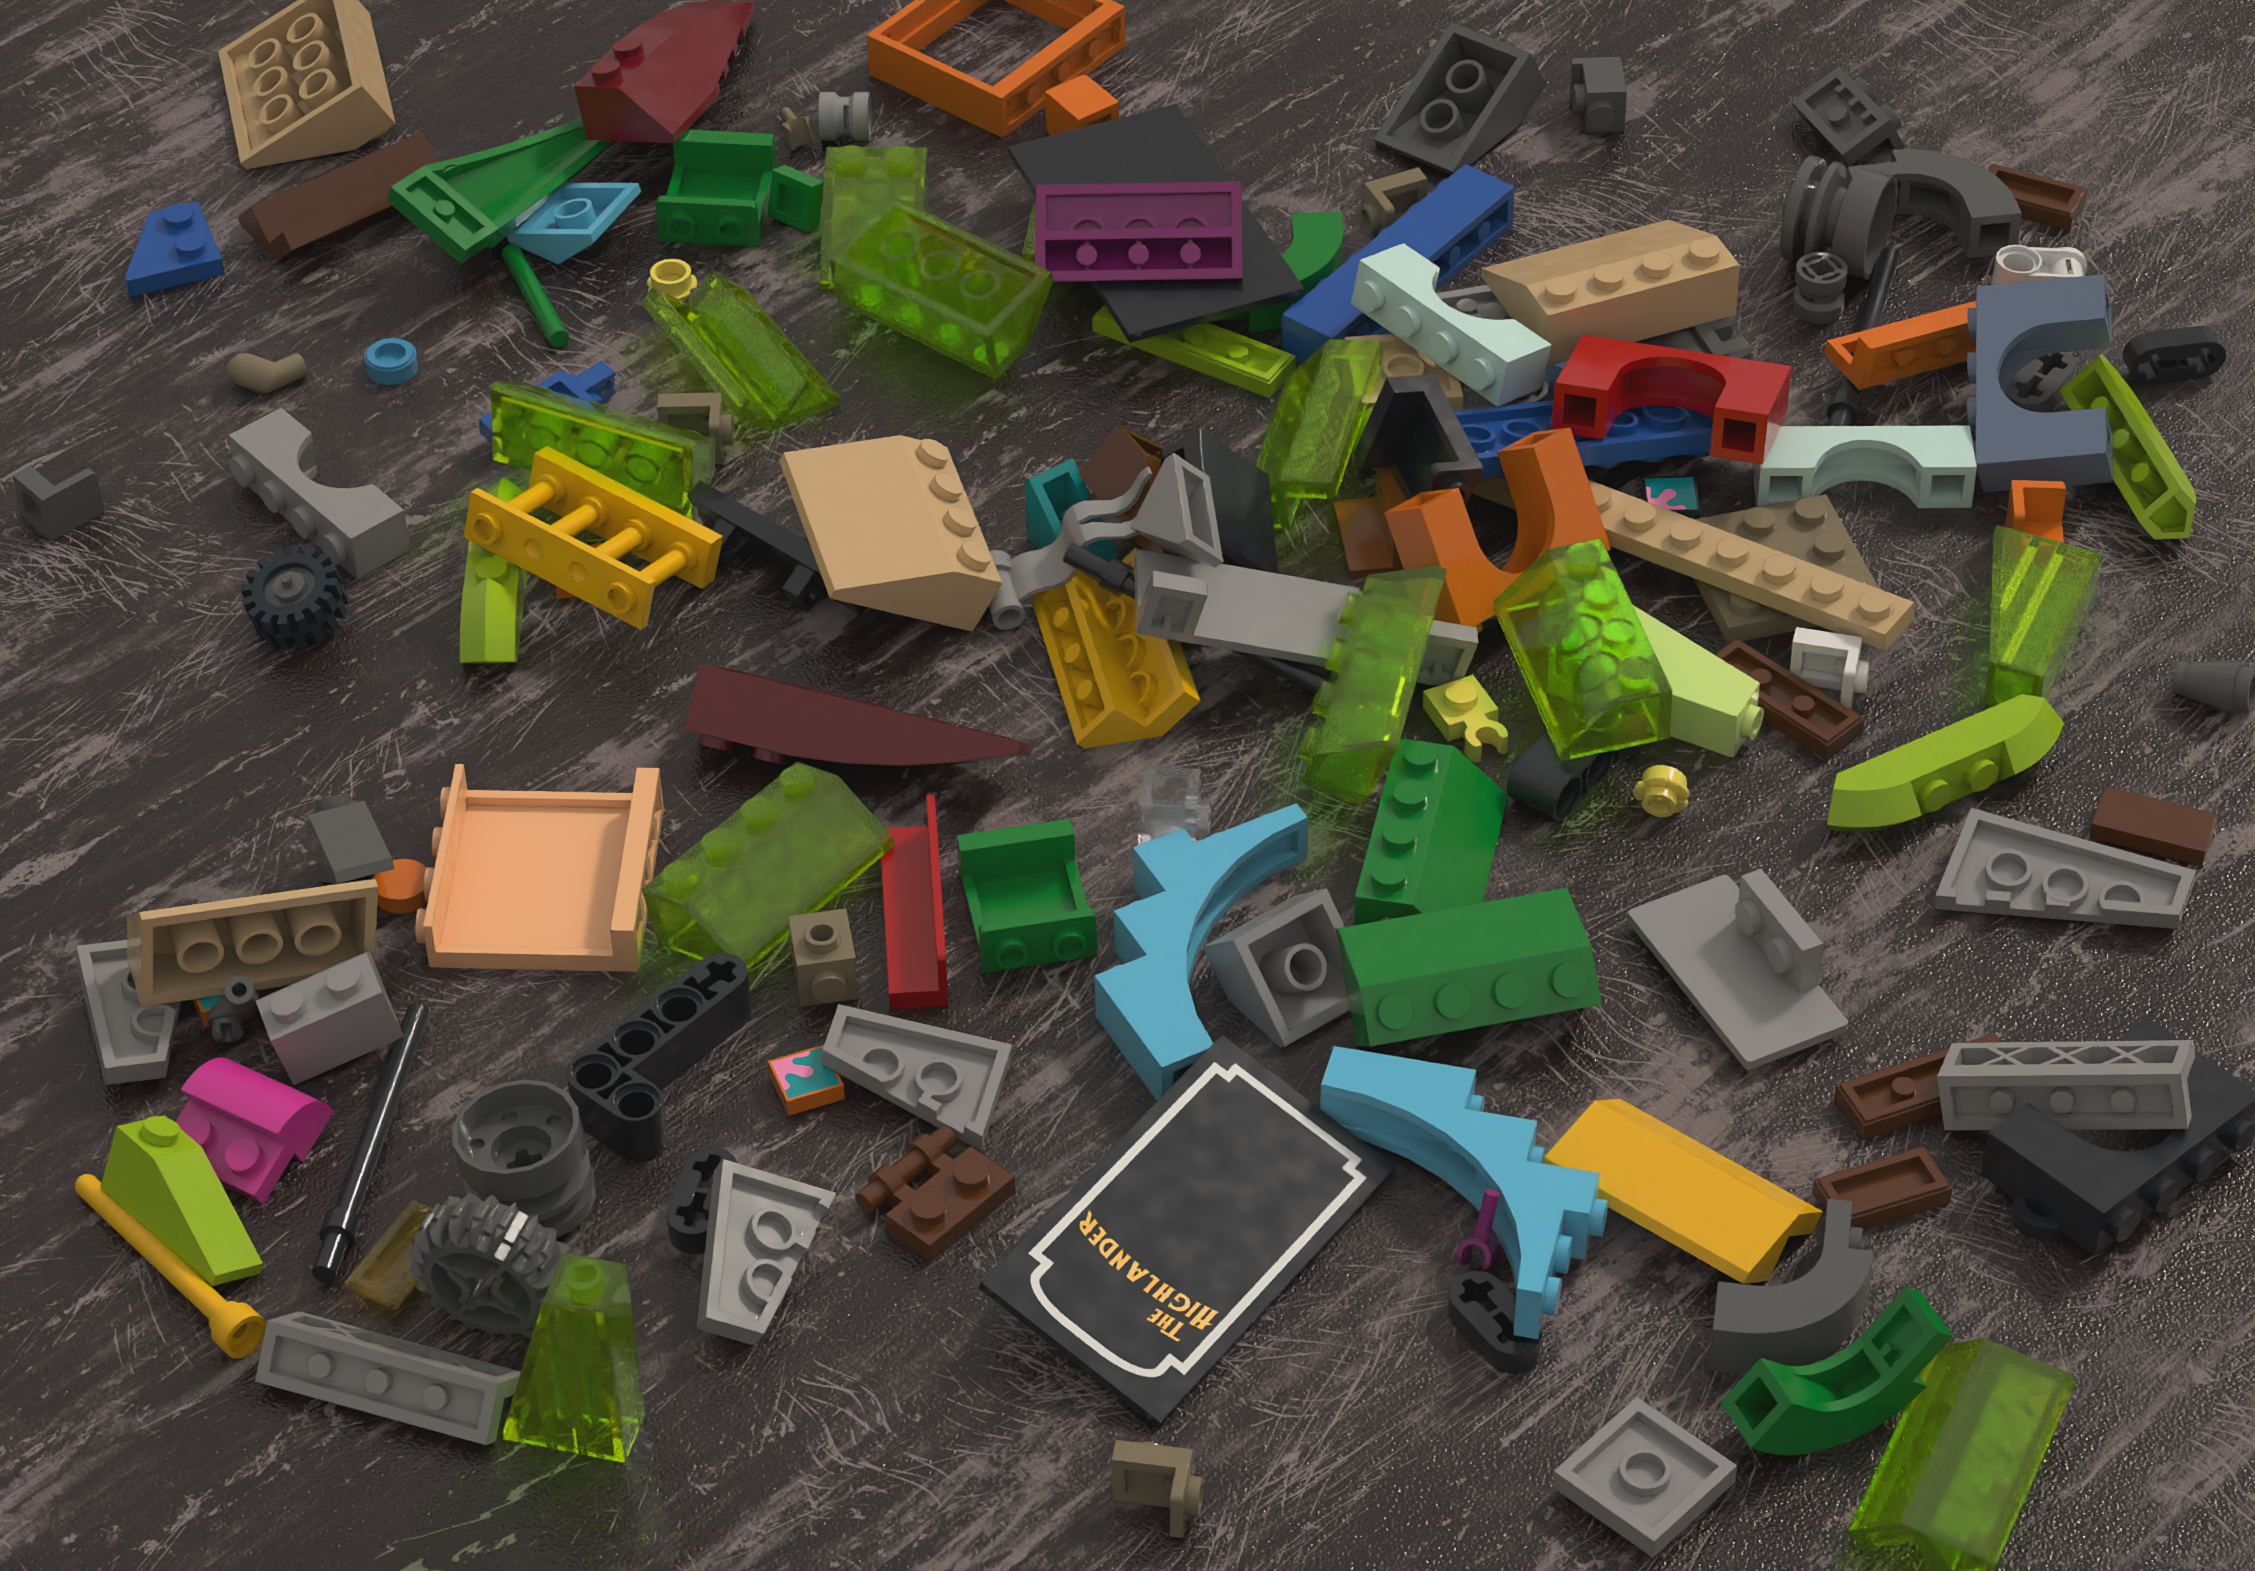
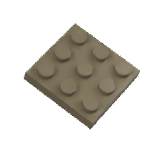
M1826 494L1694 519L1880 589ZM1693 578L1727 644H1730L1735 639L1746 641L1795 631L1796 627L1807 629L1818 626Z

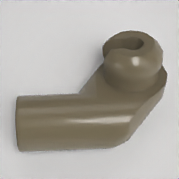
M297 352L276 362L253 354L241 353L228 362L226 369L231 381L260 394L270 393L308 375L305 361Z

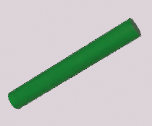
M516 244L505 246L501 256L549 343L556 348L564 346L569 340V334L520 247Z

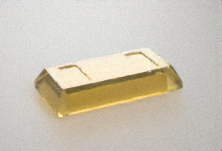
M412 1200L344 1282V1287L359 1296L397 1310L417 1286L418 1278L409 1271L412 1259L408 1253L412 1247V1239L426 1214L431 1213L433 1208Z

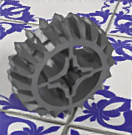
M469 1192L463 1199L449 1196L442 1205H435L431 1213H427L412 1239V1247L408 1253L412 1259L409 1271L418 1278L416 1288L423 1293L432 1295L430 1303L432 1307L443 1308L450 1313L449 1321L458 1319L468 1324L470 1332L477 1328L486 1331L491 1338L497 1334H504L514 1342L522 1335L527 1338L537 1339L543 1331H551L554 1325L562 1319L575 1295L574 1289L578 1282L575 1278V1273L578 1265L569 1258L571 1247L566 1243L556 1241L557 1230L554 1228H544L537 1222L538 1214L528 1216L518 1210L516 1202L511 1206L500 1204L493 1195L482 1201L475 1194Z

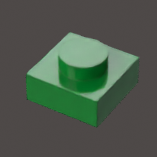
M787 165L772 170L767 216L804 232H810L818 228L824 181Z

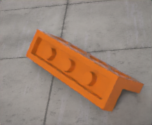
M1976 301L1827 340L1824 354L1858 390L1967 361L1968 352L1976 351V339H1970L1967 320L1968 308H1976Z

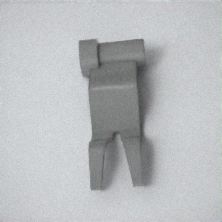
M1150 467L1144 468L1138 474L1132 487L1120 497L1112 500L1082 501L1072 505L1065 512L1061 533L1052 544L1042 549L1022 553L1013 559L1004 551H990L1002 580L1000 588L988 606L994 625L997 628L1008 630L1019 626L1025 618V611L1021 602L1038 592L1059 588L1067 584L1077 574V569L1063 562V557L1072 542L1086 548L1089 544L1098 540L1129 539L1139 535V533L1130 528L1134 519L1123 523H1083L1092 518L1119 516L1130 510L1138 501L1145 484L1153 476Z

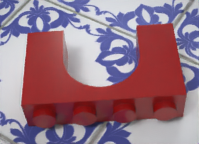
M1582 335L1555 382L1551 430L1571 428L1573 435L1604 440L1615 418L1624 411L1643 406L1681 407L1697 411L1713 419L1711 457L1763 465L1787 415L1792 366Z

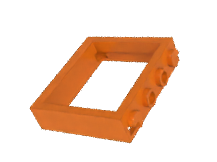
M914 0L866 35L869 75L1004 138L1045 107L1046 90L1078 76L1088 75L1126 46L1125 6L1112 0H1003L1068 31L993 87L919 52L989 0Z

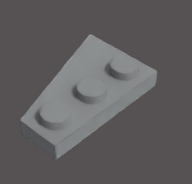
M127 940L76 946L77 968L105 1085L165 1078L182 1001L141 1007L127 961Z
M838 1004L822 1049V1065L938 1128L942 1125L948 1126L958 1139L981 1151L1009 1067L1012 1044Z
M723 1159L713 1174L696 1329L755 1345L764 1335L792 1281L791 1277L799 1261L809 1248L816 1234L815 1230L824 1213L829 1209L836 1193Z

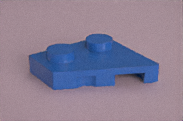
M198 201L187 204H174L166 209L149 212L125 275L129 297L225 274L221 254Z

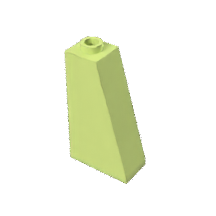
M1601 587L1597 589L1552 652L1551 695L1577 703L1591 689H1597L1642 711L1646 718V728L1732 758L1735 757L1746 738L1753 740L1760 730L1764 709L1758 707L1760 688L1758 681L1607 589Z

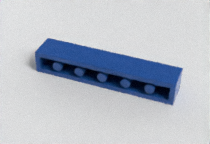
M1467 164L1462 166L1448 179L1442 180L1436 189L1419 203L1413 204L1391 226L1381 230L1375 239L1358 253L1352 254L1346 263L1327 278L1320 280L1313 290L1296 304H1291L1285 310L1280 323L1282 351L1295 355L1296 362L1331 379L1344 369L1345 337L1382 335L1388 332L1386 328L1351 305L1359 260L1404 243L1440 268L1436 292L1513 227L1515 186Z

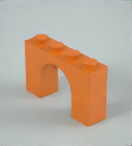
M1571 428L1533 432L1497 451L1515 504L1518 520L1517 540L1513 553L1501 569L1495 567L1479 547L1459 488L1421 492L1384 512L1422 621L1423 618L1477 627V632L1479 633L1483 630V621L1515 613L1521 608L1519 601L1526 597L1534 598L1552 592L1557 588L1556 580L1561 577H1572L1589 571L1594 567L1593 559L1611 550Z

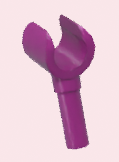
M1486 1189L1484 1191L1478 1222L1475 1225L1473 1236L1460 1243L1456 1250V1258L1462 1266L1470 1262L1474 1245L1481 1247L1485 1254V1261L1481 1271H1491L1501 1260L1500 1245L1492 1238V1226L1500 1193L1496 1190Z

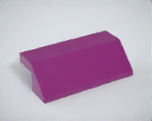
M1241 181L1036 185V283L1243 280Z

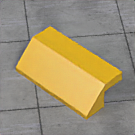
M1135 547L1122 562L1134 568V559L1139 549ZM1078 570L1077 574L1067 584L1059 588L1038 592L1031 598L1077 745L1087 749L1163 736L1200 702L1180 641L1136 634L1135 600L1123 593L1120 597H1117L1098 586L1099 582Z
M1622 1099L1595 1100L1543 1158L1544 1164L1600 1173L1598 1199L1608 1200L1609 1208L1742 1284L1769 1281L1788 1237L1812 1234L1823 1213L1820 1209Z

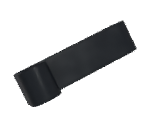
M718 953L702 959L571 1061L566 1071L568 1092L578 1106L583 1130L630 1161L641 1162L651 1160L664 1151L667 1146L668 1135L664 1100L661 1091L742 1028L750 1019L752 1010L748 970L746 963L740 957L728 953Z

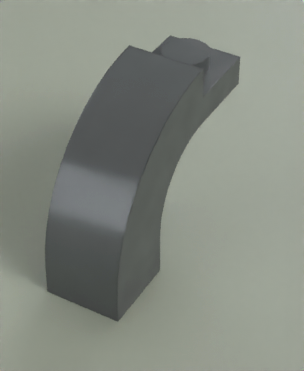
M1897 149L1892 150L1890 163L1850 166L1847 169L1846 188H1848L1854 175L1861 168L1893 175L1897 179L1898 187L1895 214L1922 215L1947 225L1959 238L1967 258L1996 256L2001 248L2008 245H2018L2022 213L2014 195L1997 176L1969 160L1930 150Z
M1827 1199L1822 1254L1817 1264L1801 1278L1775 1286L1718 1282L1709 1371L1746 1374L1760 1358L1788 1366H1804L1828 1355L1852 1334L1859 1324L1867 1305L1874 1251L1861 1249L1863 1228L1851 1227L1853 1201Z

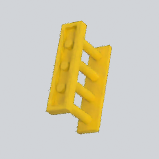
M548 446L534 453L528 490L507 503L479 488L471 491L463 536L465 539L640 630L648 624L654 588L673 575L701 589L714 581L723 540L722 535ZM540 507H544L563 518L552 525H548L529 514ZM587 529L607 541L593 548L573 537ZM631 552L652 564L641 571H637L618 561V559Z

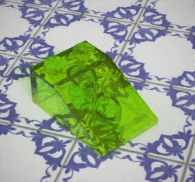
M854 145L827 147L823 183L820 289H922L930 197L927 147H908L903 145L894 147H858Z

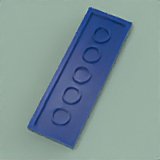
M1554 400L1454 411L1484 468L1480 478L1490 476L1505 478L1497 451L1533 432L1551 430ZM1643 406L1629 409L1619 414L1604 440L1573 435L1583 466L1594 465L1610 468L1618 465V462L1633 460L1661 462L1668 456L1686 454L1694 457H1706L1710 455L1713 419L1697 411L1681 407Z

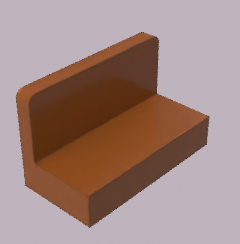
M1390 467L1376 468V497L1338 500L1334 502V515L1348 575L1352 579L1405 574L1384 512L1407 501Z

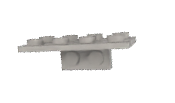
M1762 869L1742 875L1740 889L1728 875H1721L1628 911V923L1745 1069L1757 1068L1847 1032L1848 1020L1819 986L1823 942Z

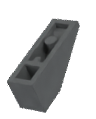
M348 792L315 800L316 812L303 815L320 882L338 884L394 869L392 857L365 800L350 803Z

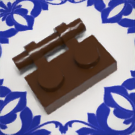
M942 1125L931 1135L921 1134L907 1145V1154L892 1166L883 1164L868 1176L869 1184L855 1194L857 1204L866 1213L873 1212L883 1203L889 1206L892 1210L885 1214L886 1231L930 1262L1016 1193L1015 1176L970 1146L955 1159L946 1155L945 1153L958 1142L955 1133L946 1125ZM921 1172L930 1178L917 1190L907 1185Z

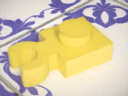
M1474 675L1423 691L1424 710L1448 742L1461 737L1465 739L1464 752L1470 761L1474 763L1481 762L1483 743L1494 745L1501 755L1507 753L1508 732L1498 722L1499 709Z

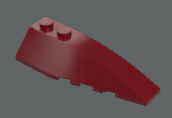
M706 0L687 3L664 11L645 21L621 40L614 43L613 47L574 86L586 140L674 144L717 99L720 92L718 81L719 79H726L729 72L727 61L737 54L739 49L737 38L744 37L756 10L754 1Z
M699 664L684 730L701 734L700 745L732 752L734 742L754 747L753 758L785 765L787 755L857 765L919 767L971 764L1031 755L1033 743L969 727L954 726L948 724V722L921 715L901 713L895 711L894 708L853 699L849 700L850 697L744 671Z

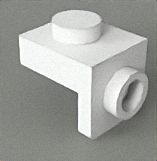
M1796 627L1792 643L1790 672L1812 686L1841 690L1840 704L1851 710L1855 693H1866L1870 661L1860 660L1863 637Z

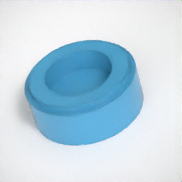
M387 338L377 341L366 350L364 355L367 375L378 384H401L413 378L418 371L416 349L410 342L402 339Z

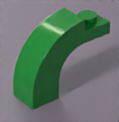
M1342 211L1291 214V245L1281 256L1304 287V296L1313 290L1320 280L1327 278L1343 265L1344 232ZM1303 297L1214 321L1247 319L1249 332L1280 328L1282 314L1291 304H1296Z
M1905 1287L1866 1331L1839 1353L1823 1361L1804 1366H1788L1760 1358L1720 1403L1751 1449L1788 1456L1819 1452L1864 1435L1905 1408L1927 1387L1919 1373L1953 1338V1335L1920 1291Z

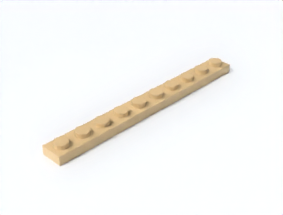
M1499 476L1479 478L1472 494L1516 510L1506 478ZM1588 480L1611 547L1833 632L1863 637L1862 643L1883 651H1887L1915 619L1913 601Z

